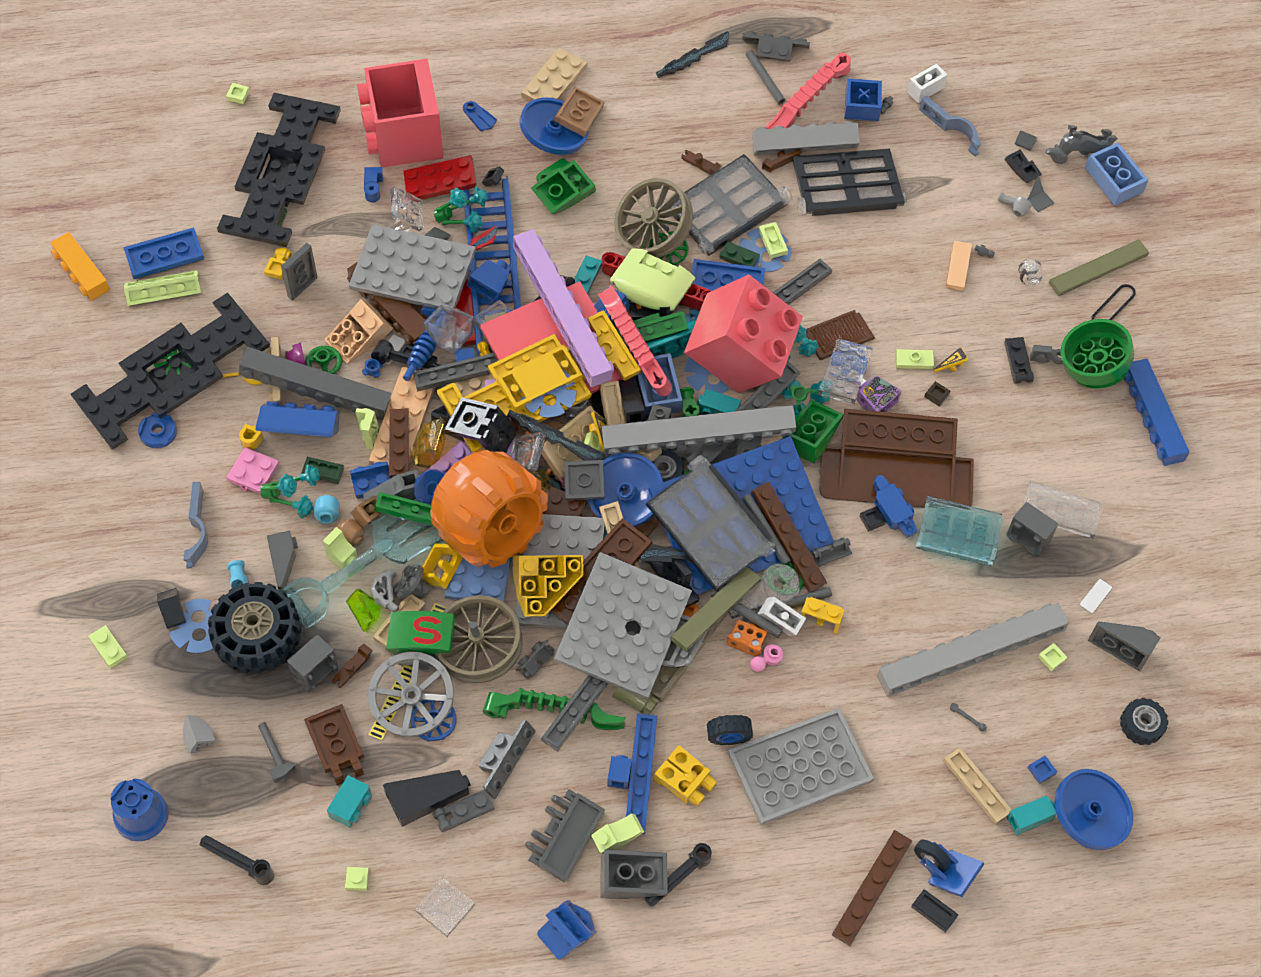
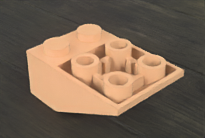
M361 299L325 338V341L331 347L337 349L342 359L349 364L377 345L378 341L384 339L393 327L371 304Z

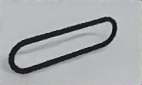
M1129 284L1121 285L1097 309V311L1092 315L1091 320L1094 319L1095 315L1118 293V291L1121 288H1131L1133 291L1132 296L1109 319L1113 320L1114 317L1134 298V296L1136 295L1135 288Z

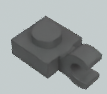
M1033 345L1030 361L1043 363L1049 362L1051 359L1055 364H1063L1062 358L1058 357V355L1061 356V349H1052V346Z

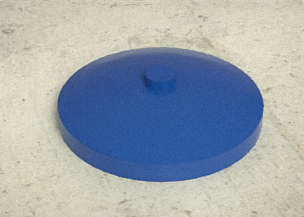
M548 97L537 98L527 103L523 108L519 120L521 131L526 139L540 150L551 154L567 155L583 147L588 132L583 137L553 121L565 101Z
M620 453L603 460L605 499L588 500L594 514L598 518H602L599 507L618 501L623 519L633 527L641 526L652 519L654 515L646 506V503L652 499L648 489L663 483L662 476L657 467L649 459L635 453Z
M1080 769L1069 774L1059 784L1055 794L1056 814L1064 830L1077 843L1093 850H1108L1116 847L1128 837L1133 826L1131 802L1126 792L1113 778L1098 770Z

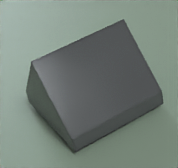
M1020 130L1015 145L1031 151L1038 137Z

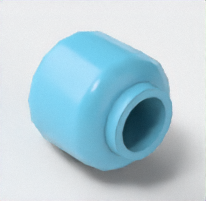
M323 495L317 498L314 507L315 518L323 524H330L336 521L339 517V501L330 495Z

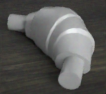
M393 569L387 573L383 572L374 579L371 586V595L376 604L392 612H397L399 606L394 603L392 578L397 574Z

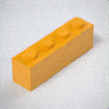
M70 232L50 242L52 246L51 254L55 260L59 259L61 261L62 269L70 273V279L74 284L77 283L79 285L78 289L83 296L87 295L90 301L110 291L104 276Z

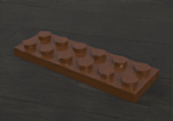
M622 518L583 561V576L550 612L569 625L599 552L633 566L653 544L652 540Z

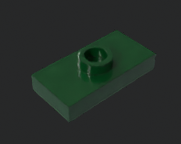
M312 457L306 458L301 474L305 473L306 465L309 464L318 468L319 480L339 484L344 471V465Z

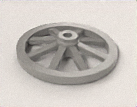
M404 652L387 659L374 673L368 689V702L375 719L387 731L403 737L421 736L436 729L448 716L454 698L453 683L445 667L437 659L420 652ZM413 660L411 684L407 685L394 665ZM420 661L428 663L437 669L417 687ZM388 670L401 685L402 691L378 687L381 678ZM442 676L446 695L422 693ZM414 693L415 697L410 699L409 696ZM376 694L400 697L402 699L380 713ZM421 700L443 701L444 704L439 714L433 719L421 703ZM407 704L402 728L389 723L385 719ZM416 706L428 723L418 728L409 729L413 707Z

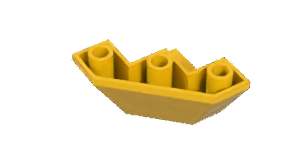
M583 555L513 556L516 597L524 616H546L583 576Z

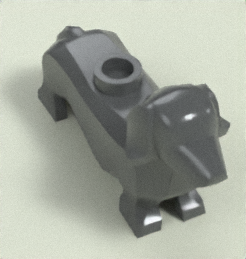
M1068 125L1069 132L1063 136L1060 144H1055L1054 148L1046 149V154L1050 155L1055 163L1063 164L1068 160V155L1072 151H1079L1083 155L1096 153L1113 145L1118 138L1112 135L1113 132L1109 129H1102V135L1095 136L1086 131H1076L1077 126Z

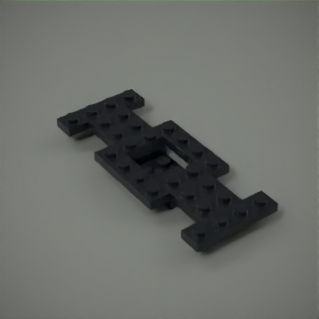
M273 93L268 107L271 111L283 113L274 135L257 132L234 186L235 191L250 194L240 218L223 214L217 231L226 235L287 247L292 235V229L277 226L284 206L288 207L289 202L304 205L325 152V146L310 143L319 120L336 124L341 108L333 104ZM270 154V160L267 164L263 177L259 179L263 167L268 158V155Z
M228 292L212 302L221 314L220 317L192 335L182 323H179L123 359L118 364L127 377L103 393L95 396L88 385L85 384L70 394L112 450L128 440L119 427L121 424L149 406L161 419L223 378V374L214 363L243 344L262 352L270 347L266 338ZM178 349V353L172 356V359L170 361L169 359L167 360L168 363L158 368H154L149 372L146 370L154 363L158 362L174 350ZM181 361L187 363L191 368L183 365ZM169 364H170V365H171V368H170V370H169L167 376H165V374H166L165 371H166L167 367H168ZM176 368H179L180 370L179 376L177 374Z

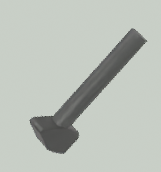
M263 722L258 727L276 764V767L269 771L274 782L286 778L295 769L294 763H284L266 723Z

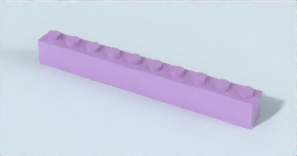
M534 229L513 236V248L591 388L612 380L613 364L607 360L604 348L599 346L596 334L591 332L587 318H583L579 304H575L571 290L566 288L565 279L559 275L556 263H552L548 249H544L541 237L536 235Z

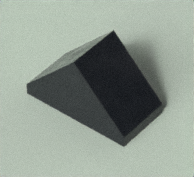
M177 588L158 593L157 603L167 629L186 623Z

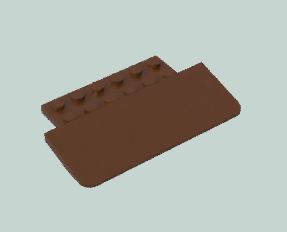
M844 409L841 447L828 445L821 455L820 494L827 499L874 503L877 495L873 487L874 479L877 475H882L890 485L894 483L897 488L899 487L902 490L904 500L913 507L966 511L972 506L974 459L956 457L957 418Z

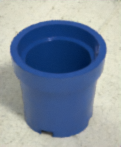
M137 778L129 781L125 780L113 789L110 799L113 809V821L117 831L124 838L131 841H146L155 837L163 830L168 820V806L163 797L151 789L147 782Z

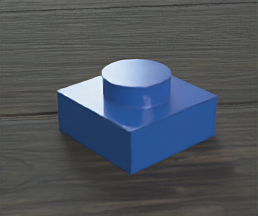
M1046 755L1028 766L1029 771L1039 785L1057 774V770Z

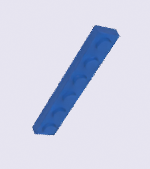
M637 713L626 817L630 814H635L644 830L643 834H645L657 715Z

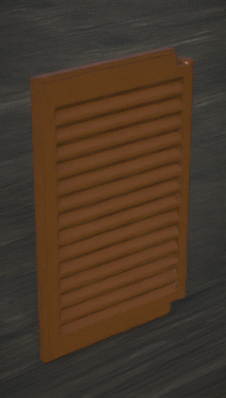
M855 310L806 329L808 340L817 341L819 347L816 349V355L819 360L833 356L841 349L853 348L875 339L859 312L856 313Z

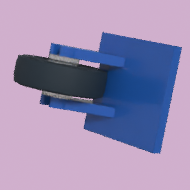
M921 839L914 848L915 854L921 860L920 863L932 875L928 881L929 885L963 897L984 866V862L953 850L947 851L940 843L937 844L925 839Z

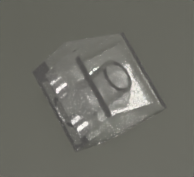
M442 303L423 322V326L438 347L454 354L473 335L475 317Z

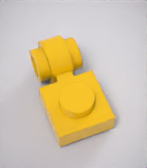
M277 248L274 255L275 258L270 257L264 270L265 276L282 280L281 265L292 256V252L287 248Z

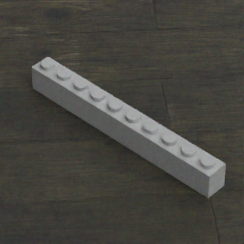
M793 405L602 426L604 453L616 455L620 454V451L636 453L639 452V449H647V451L658 450V447L673 449L678 447L677 445L685 444L686 447H691L702 442L709 445L723 440V442H733L738 438L752 440L757 436L770 438L775 434L789 436L795 432L796 422Z
M1049 603L1037 611H1027L1018 618L1014 616L1007 619L1004 623H994L988 629L982 631L980 629L975 630L969 636H959L950 643H940L934 649L928 651L927 649L921 650L915 656L902 657L896 663H886L880 667L877 677L886 696L889 697L1066 630L1069 621L1059 603L1053 605Z

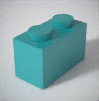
M348 775L327 809L329 818L351 828L353 823L359 821L362 814L360 811L363 806H367L372 798L370 786Z

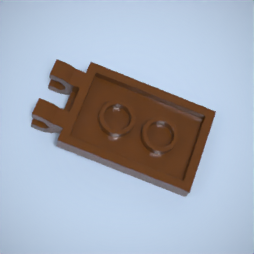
M343 704L304 719L325 773L332 771L337 786L344 782L341 770L352 766L356 778L364 775L359 761L364 758V755Z

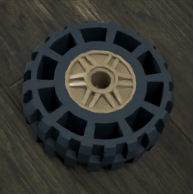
M254 582V584H241L242 586L238 588L233 587L229 590V593L223 594L218 599L219 603L215 604L211 609L212 616L208 618V634L212 646L222 662H227L228 667L233 670L239 668L242 673L253 671L254 674L262 673L263 670L267 669L271 671L275 669L276 665L285 663L287 661L286 658L292 656L295 652V645L299 644L301 623L295 604L284 590H277L276 586L272 584L263 585L262 582Z

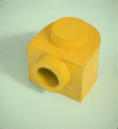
M246 423L239 433L242 447L251 450L258 448L264 439L262 431H256V426H250Z

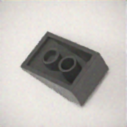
M1098 621L1088 641L1134 669L1141 671L1161 637L1157 636L1154 631L1147 630L1144 627Z
M607 849L602 853L600 898L628 899L668 894L667 853Z

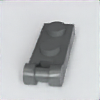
M484 789L444 808L436 809L433 811V815L439 821L440 831L445 832L495 809L487 791ZM451 814L453 819L447 820L446 816Z

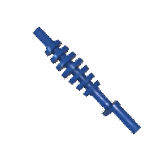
M426 306L422 308L421 313L424 316L436 321L433 326H428L415 342L407 361L409 367L403 376L405 381H409L414 372L419 371L434 353L441 335L439 329L443 323H448L450 320L449 314L445 311Z

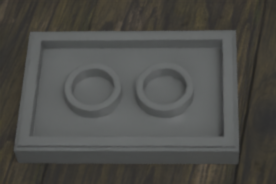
M308 243L303 245L281 265L287 296L291 300H294L318 278L312 246Z

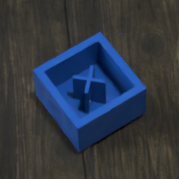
M847 78L844 119L879 121L882 102V81Z

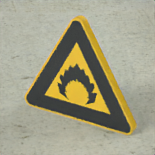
M960 347L936 366L933 371L938 372L949 368L951 371H957L955 365L963 366V362L969 359L962 347Z
M592 412L594 423L589 424V430L598 435L602 452H604L602 426H606V422L599 414Z

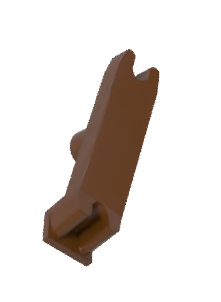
M797 149L788 154L780 151L777 154L779 158L773 161L766 158L762 162V170L765 169L771 173L773 170L791 163L793 156H801L802 151Z
M685 150V155H681V159L710 175L722 167L718 162L714 164L704 159L701 153L695 154Z
M362 644L358 648V652L334 676L332 682L335 684L337 681H340L338 687L344 686L369 659L370 653L373 650L367 645Z

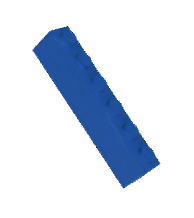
M1148 358L1133 361L1123 380L1129 386V393L1136 402L1137 411L1141 413L1143 425L1149 431L1150 441L1157 449L1159 460L1162 461L1164 466L1184 462L1190 451Z

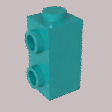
M706 389L703 395L700 394L697 405H699V413L702 415L735 412L741 406V400Z
M1046 795L1010 810L1007 819L1016 836L1052 821L1056 816L1055 803L1052 800L1050 801Z

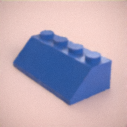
M267 401V404L265 403L260 407L256 431L333 437L339 432L340 410H335L334 406L316 408L314 404H304V407L297 406V403L292 402L278 405L277 401Z

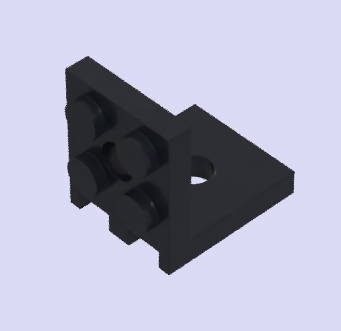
M463 397L444 429L449 434L478 441L485 450L507 453L518 431L516 426L498 406ZM473 416L469 422H466L469 417Z

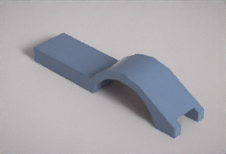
M925 96L921 101L919 110L944 131L958 130L968 136L970 140L969 152L976 157L979 153L978 148L981 146V142L975 126L963 117L949 115L928 96Z
M201 482L192 483L189 509L191 525L201 531V537L197 544L184 551L183 560L187 562L186 568H192L206 551L208 545V534L200 519L204 492Z

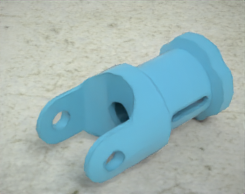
M234 560L227 565L231 575V588H238L242 586L241 584L248 583V578L244 573L245 563L242 560Z

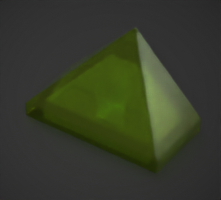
M356 589L346 600V603L363 632H367L378 620L381 606L375 603L373 597L361 589Z

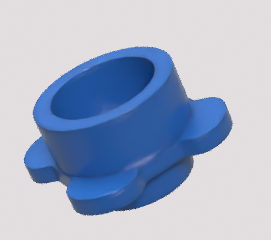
M369 359L365 361V368L362 370V373L365 376L370 375L377 378L380 376V369L383 368V364H380L376 359Z

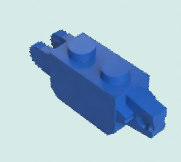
M877 475L873 483L877 493L874 504L880 510L889 528L894 530L899 528L907 538L916 534L918 530L913 521L914 509L910 503L907 504L904 500L902 490L899 487L897 488L894 483L890 485L884 476Z

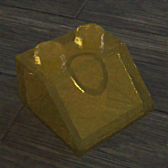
M440 418L422 425L421 431L417 432V445L412 448L411 452L414 466L429 469L440 460L446 440L444 419Z

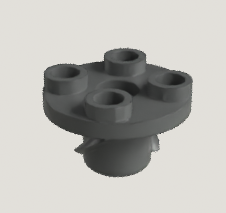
M415 564L412 567L410 565L405 567L402 572L403 577L393 587L396 597L404 599L413 594L417 598L423 599L428 594L430 584L422 579L424 573L423 566Z

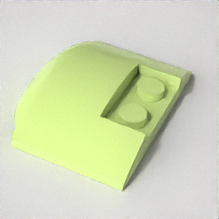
M631 249L610 279V282L612 284L614 282L618 287V291L625 294L629 300L656 310H660V307H670V311L675 310L695 281V277L682 266L676 267L648 254V251L643 249Z

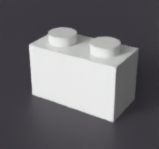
M935 64L910 79L907 93L919 103L925 96L930 97L945 87L947 74Z
M775 597L767 598L757 613L783 629L782 632L788 636L797 635L806 620L804 616Z

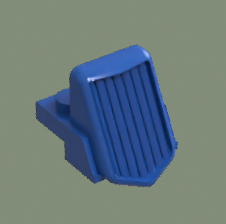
M567 900L558 908L552 909L545 915L549 920L538 930L537 935L557 959H562L574 948L586 943L597 931L594 929L590 912Z

